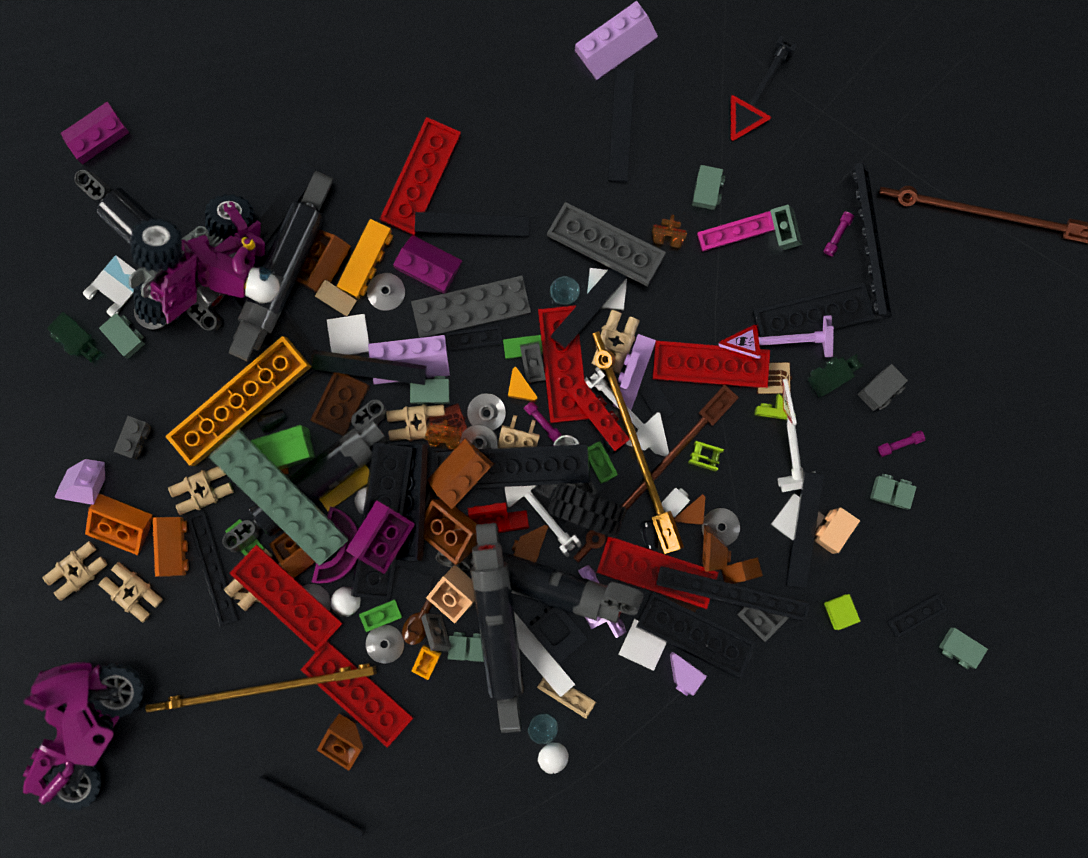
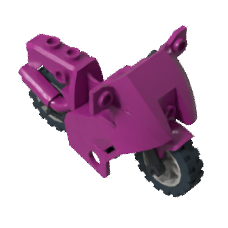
M77 662L60 665L47 671H40L32 686L31 696H27L24 703L40 711L47 710L45 719L47 723L56 727L57 737L54 741L44 739L40 749L35 748L31 757L34 762L32 766L27 765L23 774L26 777L23 793L28 794L29 792L40 796V803L45 804L47 801H52L54 804L57 803L58 807L62 809L63 807L67 808L69 811L73 809L81 810L83 807H88L92 801L94 802L101 786V774L99 770L97 771L95 764L113 737L112 729L118 719L124 717L125 714H131L139 706L143 696V680L139 677V673L136 670L134 671L129 665L124 666L123 663H118L117 665L111 663L102 668L98 664L94 668L92 663ZM114 678V682H109L108 679ZM129 684L131 687V691L123 689V687ZM121 693L128 694L130 697L125 701ZM118 700H120V702H121V703H113V701H118ZM52 767V769H51V771H50V773H49V775H48L47 782H46L45 779H44V775H45V774L50 770V768ZM84 777H86L87 780H88V783H84V782H80V781H81V779H83ZM79 786L88 789L82 794ZM75 790H76V792H77V794H78V795H75V796H74V795H70V794L72 793V791H75Z

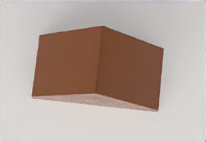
M702 494L674 518L675 523L703 525L705 496Z
M758 557L727 565V568L721 569L724 582L732 584L763 576Z

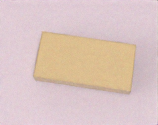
M324 280L315 297L344 316H348L357 301L326 280Z

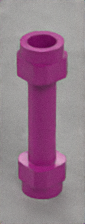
M844 211L838 229L831 242L827 243L823 251L825 254L834 256L847 226L851 225L855 217L853 214Z
M533 401L524 407L525 411L532 415L548 433L547 436L553 443L562 436L558 429H554L537 410L538 407Z
M920 430L912 433L910 437L891 444L885 443L878 446L879 453L884 457L892 454L894 450L913 443L924 442V433Z

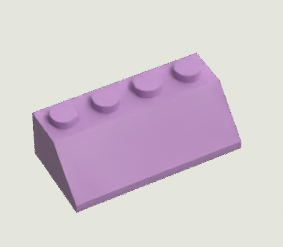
M636 1L576 43L575 51L595 79L598 80L654 41L658 36L648 15Z
M445 335L368 344L370 358L425 365L426 378L450 376ZM373 378L374 385L399 382Z

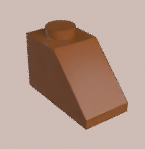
M541 526L521 536L519 541L515 540L512 551L515 552L514 556L536 562L548 526Z

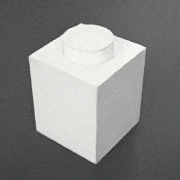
M675 488L661 503L664 511H671L673 518H675L690 501L687 498L689 495L682 488L679 490Z

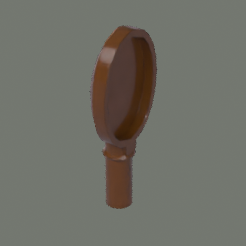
M428 599L421 608V611L411 615L403 626L402 637L407 644H418L426 636L421 618L424 614L429 613L433 605Z

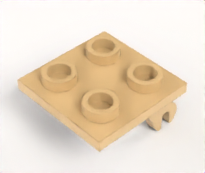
M513 415L510 427L502 425L498 448L537 446L540 435L533 433L536 420H532L528 433L514 429L517 415Z

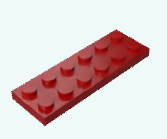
M426 117L380 217V221L415 236V212H426L459 140L460 131Z
M576 305L538 309L550 423L589 419L567 391L581 379L584 380L580 336L578 334L566 349L550 338L552 333L573 311Z
M656 341L653 379L768 388L770 350L760 349L761 358L758 359L717 345Z
M608 536L596 573L707 609L710 598L656 585L659 568L663 566L712 579H717L719 572L705 571L704 567Z
M257 544L229 573L315 652L342 625V622Z
M326 641L303 666L301 671L308 677L337 673L339 668L350 666L351 670L359 668L330 642ZM368 676L317 684L387 748L413 719L405 709Z

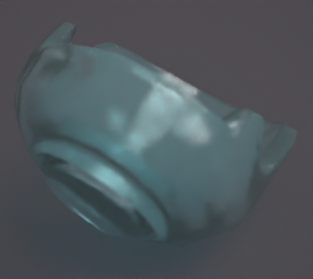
M569 276L559 277L551 284V297L556 303L561 305L571 304L577 300L580 294L579 284Z
M539 714L531 720L528 733L530 738L536 743L546 744L555 739L559 726L556 719L551 715Z

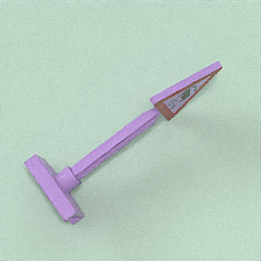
M824 316L823 331H815L810 334L759 337L757 325H753L718 342L719 347L760 359V345L815 341V343L823 344L825 357H833L834 328L832 326V316Z

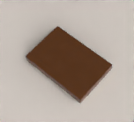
M334 372L310 421L344 436L348 433L352 425V416L359 410L370 385L347 374Z

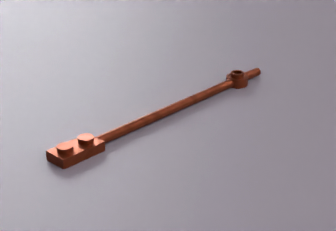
M904 186L900 190L880 187L879 190L881 195L898 198L899 202L904 206H911L916 202L1063 231V238L1088 243V222L1069 218L1067 224L939 199L917 194V190L912 186Z
M726 385L699 412L702 416L699 422L651 472L653 482L707 423L713 426L739 398ZM645 480L622 504V506L626 507V511L647 489ZM593 530L589 531L586 535V544L573 558L579 563L592 548H600L605 542V535ZM597 535L599 537V541L597 543H594L592 541V536Z

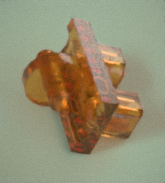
M671 215L670 220L662 219L661 224L668 225V227L653 224V243L663 244L664 237L667 235L672 236L671 246L680 248L683 239H686L687 231L672 228H680L681 222L674 221L675 215Z
M445 419L442 425L429 422L425 440H428L431 446L446 443L448 449L455 450L460 445L463 428L448 426V420Z

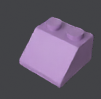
M84 459L67 469L55 498L94 505L105 481V463Z
M672 652L670 660L674 682L678 685L676 689L686 696L689 693L694 695L707 676Z

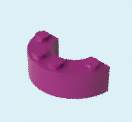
M331 506L328 518L348 537V541L340 547L337 556L331 561L322 563L320 566L316 563L312 579L313 583L338 581L355 568L357 558L348 553L346 549L359 528L349 515Z

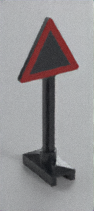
M781 35L775 47L778 49L775 54L776 57L751 101L746 103L734 95L731 96V141L738 139L771 119V116L760 111L756 106L782 60L785 61L787 55L792 57L798 44L794 43L790 47L789 43H783L784 36Z

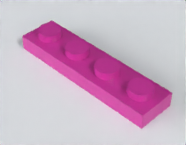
M769 211L698 232L697 235L703 252L775 231L771 212Z

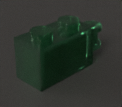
M64 312L47 328L51 332L49 336L57 343L61 341L65 345L63 349L71 356L73 354L77 356L82 354L92 362V358L96 354L101 353L92 344L95 339ZM90 347L91 349L86 353L85 350Z
M857 354L846 361L843 357L839 360L835 357L826 363L828 365L826 368L821 369L819 367L810 373L812 376L808 381L819 398H822L855 377L853 372L864 366L863 363L860 364ZM851 362L854 368L851 370L847 363Z

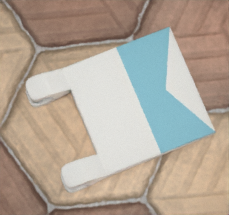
M115 255L94 282L84 290L83 295L89 300L94 297L97 290L115 302L107 310L109 316L112 317L120 312L121 308L134 294V289L129 286V277L136 270Z

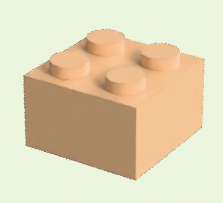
M841 507L830 510L824 518L826 523L819 526L815 531L816 537L814 541L832 554L840 552L860 522L859 519Z
M454 565L426 598L453 623H456L475 602L472 579Z

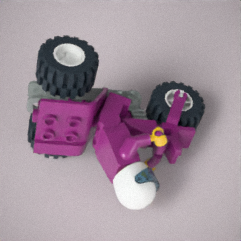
M223 194L221 197L216 196L215 200L211 199L209 204L206 205L205 227H196L184 238H182L180 229H177L175 224L171 225V222L168 220L163 221V219L159 218L158 220H144L142 224L135 226V229L131 232V255L134 258L135 264H139L140 268L130 275L129 286L134 289V309L136 315H139L141 320L145 319L146 323L149 324L151 322L153 325L170 324L174 319L177 320L179 315L197 302L196 279L202 286L210 287L215 292L240 298L246 295L259 303H268L277 297L280 285L279 280L275 277V272L260 267L259 273V268L253 267L255 263L254 255L260 257L265 255V242L260 238L261 223L259 221L254 223V210L247 199L243 200V197H236L235 194Z

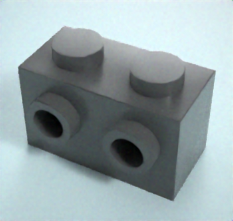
M127 416L113 452L137 460V457L142 453L143 442L150 433L149 427L151 424Z

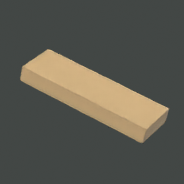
M544 677L537 687L586 719L596 704V701L574 687L560 697Z

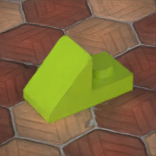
M780 394L776 396L775 408H772L771 404L761 403V406H757L755 409L756 416L788 419L783 410V398Z

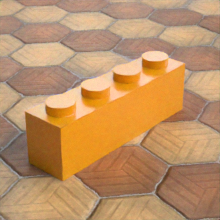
M372 219L369 220L336 286L337 288L357 299L365 295L368 289L366 284L369 278L372 279L374 277L377 262H381L385 252L383 250L385 245H389L393 238L391 228Z

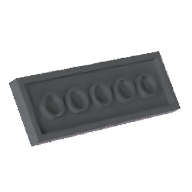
M567 202L564 203L547 232L548 237L647 287L666 255L665 251Z
M523 276L411 301L419 338L436 336L445 332L457 331L531 313Z

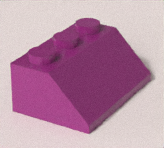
M107 101L61 132V135L76 159L81 164H84L127 135L129 131Z
M412 235L402 247L393 266L396 270L445 294L463 261Z
M376 501L346 551L385 574L415 524Z

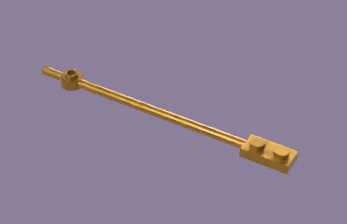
M599 331L592 333L598 349L595 363L600 369L606 371L657 516L652 517V521L664 554L681 549L684 546L672 512H664L612 367L615 365V355L612 351L605 349Z
M370 663L358 665L359 669L351 670V666L339 668V672L190 698L180 699V695L168 697L166 702L149 704L145 708L148 713L377 674L376 666L370 667Z

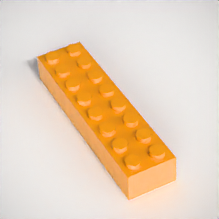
M282 336L165 437L189 466H197L308 371L311 365L287 337Z

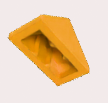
M514 367L508 397L533 402L537 401L538 397L517 367Z
M423 645L411 672L429 680L442 653L431 651L429 646Z

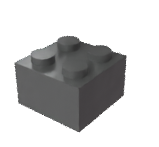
M891 364L858 393V396L873 411L878 408L881 410L892 401L891 396L899 395L906 388L904 384L908 380Z

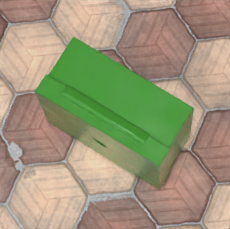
M302 425L251 440L279 470L316 458L309 428Z

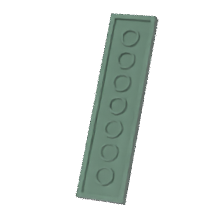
M237 430L210 455L209 458L319 566L348 541V537L240 430Z

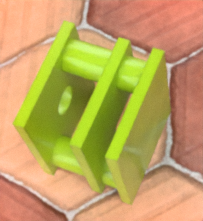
M695 441L694 453H691L692 459L688 463L716 472L718 470L716 465L719 464V455L724 449ZM702 448L713 451L711 459L701 455ZM699 459H700V460L707 461V462H710V463H709V465H708V464H704V463H701V462H698V461H699Z
M850 594L842 595L824 603L834 630H840L860 622Z

